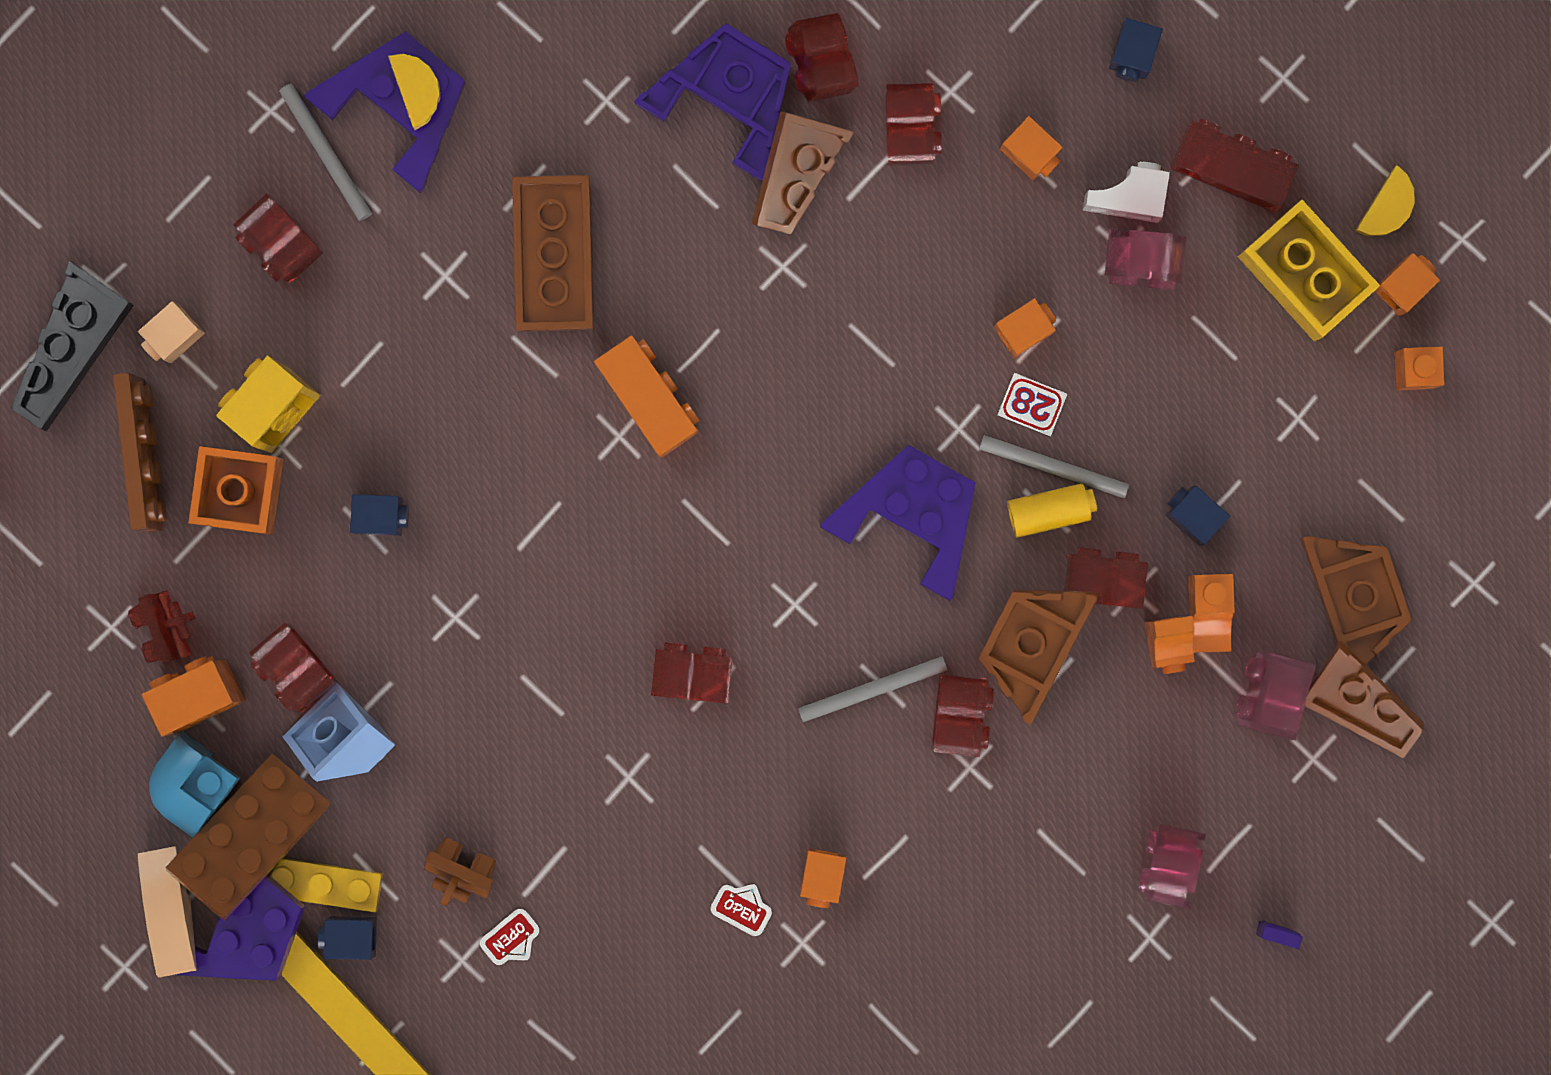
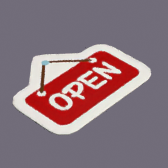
M755 884L739 888L724 885L720 888L711 905L713 915L752 936H759L763 932L772 914L771 908L762 902Z
M517 909L480 940V946L496 965H502L508 960H528L530 958L532 940L539 934V927L524 909Z

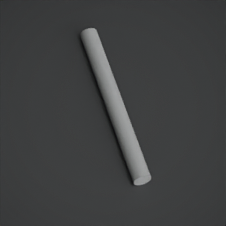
M291 83L281 88L279 92L357 219L362 221L371 216L372 212L294 85Z
M983 435L979 446L980 450L1077 483H1083V485L1121 498H1125L1129 488L1128 483Z
M943 656L805 705L798 708L804 723L945 672L947 667Z

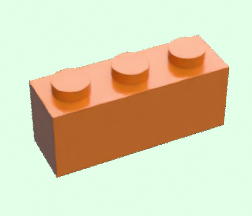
M631 335L594 360V363L661 459L698 434V430L694 425L700 420L687 402L680 406L672 393L677 391L678 388L667 372L663 371L658 374L653 367L651 361L656 356L645 340L642 339L637 343Z

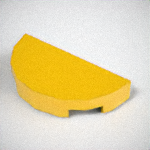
M406 54L390 55L388 57L414 130H417L427 124L437 110L438 102L441 98L439 81L430 66L418 57Z
M1398 165L1392 169L1355 229V232L1368 237L1386 235L1399 229L1410 217L1415 204L1414 187L1409 176Z

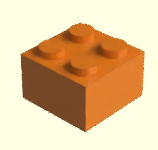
M199 446L188 523L273 535L284 459L276 456Z
M204 656L185 665L184 667L187 672L180 676L179 673L172 675L169 673L149 682L151 690L141 695L161 737L178 734L246 701L227 659L215 660L213 656L208 658Z

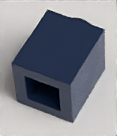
M1126 18L1121 26L1109 69L1117 71L1116 76L1127 81L1138 82L1139 78L1145 80L1150 73L1163 29Z
M1196 485L1188 490L1181 487L1168 501L1167 504L1171 509L1165 515L1199 546L1205 545L1230 517L1225 510Z
M352 494L350 533L401 536L402 528L408 527L409 506L403 505L402 497Z
M330 916L327 918L325 926H319L318 948L324 949V959L371 960L376 956L377 917Z

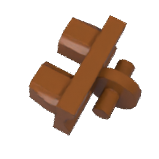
M448 837L444 838L435 852L430 850L424 867L425 871L442 878L436 877L431 888L444 893L440 904L448 907L452 898L466 904L471 893L459 887L487 899L494 881L492 876L496 860L477 853L470 869L458 864L457 860L464 846Z

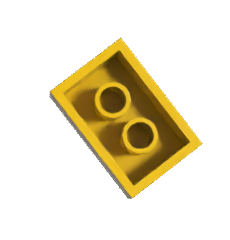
M1303 200L1294 205L1237 256L1314 342L1323 338L1380 286Z
M267 355L264 360L257 358L244 373L247 380L238 390L232 388L224 395L218 404L221 410L216 416L252 447L272 453L319 399L321 394L287 365Z

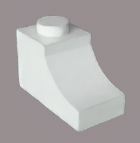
M1138 162V167L1131 166L1127 171L1126 179L1117 186L1105 190H1088L1084 196L1082 210L1158 223L1163 217L1170 172L1160 171L1161 165L1156 163Z

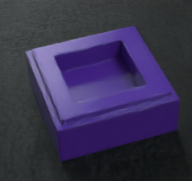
M1263 920L1262 922L1259 921L1256 935L1263 939L1298 950L1303 938L1295 930Z

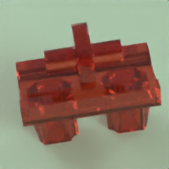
M167 590L138 598L140 603L130 609L128 615L136 629L146 626L150 629L153 639L143 643L141 648L146 662L161 661L163 664L190 656L191 653L186 639L190 638L191 635L186 623L196 619L194 611L182 614L178 601L171 602Z

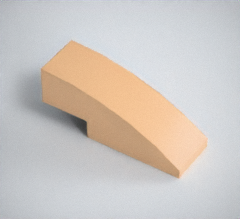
M176 846L138 853L146 925L158 978L197 970L191 898L188 896L186 888L171 876L165 868L179 853Z

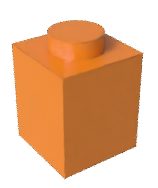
M1028 116L1002 144L1000 151L1034 181L1040 173L1046 178L1059 165L1061 160L1057 155L1063 147Z
M1411 253L1378 283L1380 286L1375 292L1398 316H1401L1417 304L1440 279L1434 274L1436 268L1426 257L1422 255L1417 257L1414 253Z
M1034 298L998 321L993 328L1015 359L1056 331L1052 325L1056 322V318L1045 302L1039 305Z
M1443 346L1403 348L1394 352L1396 390L1435 389L1445 385Z
M808 848L800 889V897L807 898V905L829 908L830 902L839 903L847 858L845 854Z

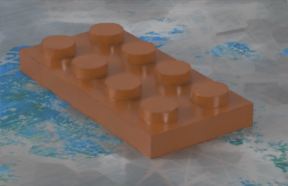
M590 176L512 177L516 331L594 330Z
M131 373L113 374L131 530L146 533L162 531L161 522H166L167 512L164 499H159L157 484L162 483V470L160 462L158 460L154 461L153 446L157 445L158 436L155 423H150L148 407H153L152 389L150 384L145 385V379Z
M272 753L165 867L166 871L225 921L328 810L330 802Z

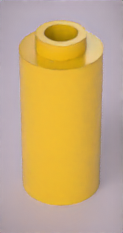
M1083 483L1007 501L1010 522L1016 538L1091 521V512L1097 511L1093 490H1085Z

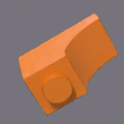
M1233 574L1188 576L1189 616H1193L1195 626L1193 635L1194 653L1231 651L1233 613H1235Z
M1179 616L1144 622L1152 668L1162 667L1163 674L1186 671L1185 663L1195 662L1193 651L1195 626L1193 616Z

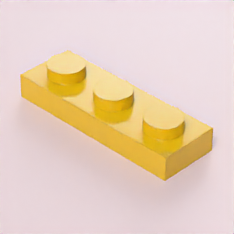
M282 858L268 874L299 901L369 912H377L383 878V873Z

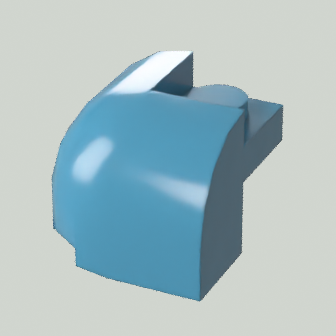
M182 731L177 734L156 763L150 776L149 793L154 807L164 818L193 838L220 810L221 803L240 777L213 759V752Z

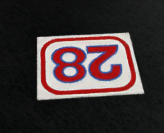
M1014 373L998 416L1051 436L1067 394Z

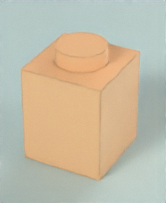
M171 301L138 331L145 339L141 344L144 350L155 361L162 358L168 363L174 362L205 334L182 306L174 301Z

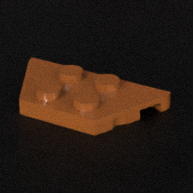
M1313 536L1300 538L1336 646L1341 640L1359 659L1367 664L1389 644V641L1397 633H1400L1412 621L1388 548L1349 541L1316 538Z
M1015 589L1012 592L979 656V660L987 671L997 678L999 687L1007 697H1011L1023 713L1021 717L1026 723L1031 725L1100 594L1086 591Z

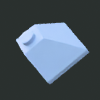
M338 683L282 736L310 776L317 782L367 773L395 746L380 724Z

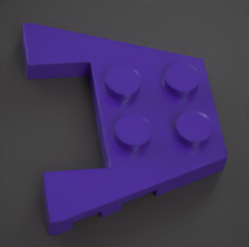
M725 23L690 52L688 57L659 78V81L651 88L641 93L634 103L665 122L681 94L687 89L748 126L752 131L732 163L762 182L782 107L791 63Z
M405 31L309 90L304 97L331 120L338 115L357 91H360L417 138L392 170L421 193L426 185L427 176L432 164L436 160L440 143L446 128L449 127L466 82ZM406 54L418 57L430 66L439 81L441 98L438 102L437 110L431 116V120L417 130H414L388 57L390 55Z
M908 445L825 519L820 528L850 544L869 510L877 513L939 549L920 585L951 601L954 596L975 482Z
M267 875L225 921L219 917L208 951L195 946L197 970L175 975L271 981L280 979L306 906L271 876Z

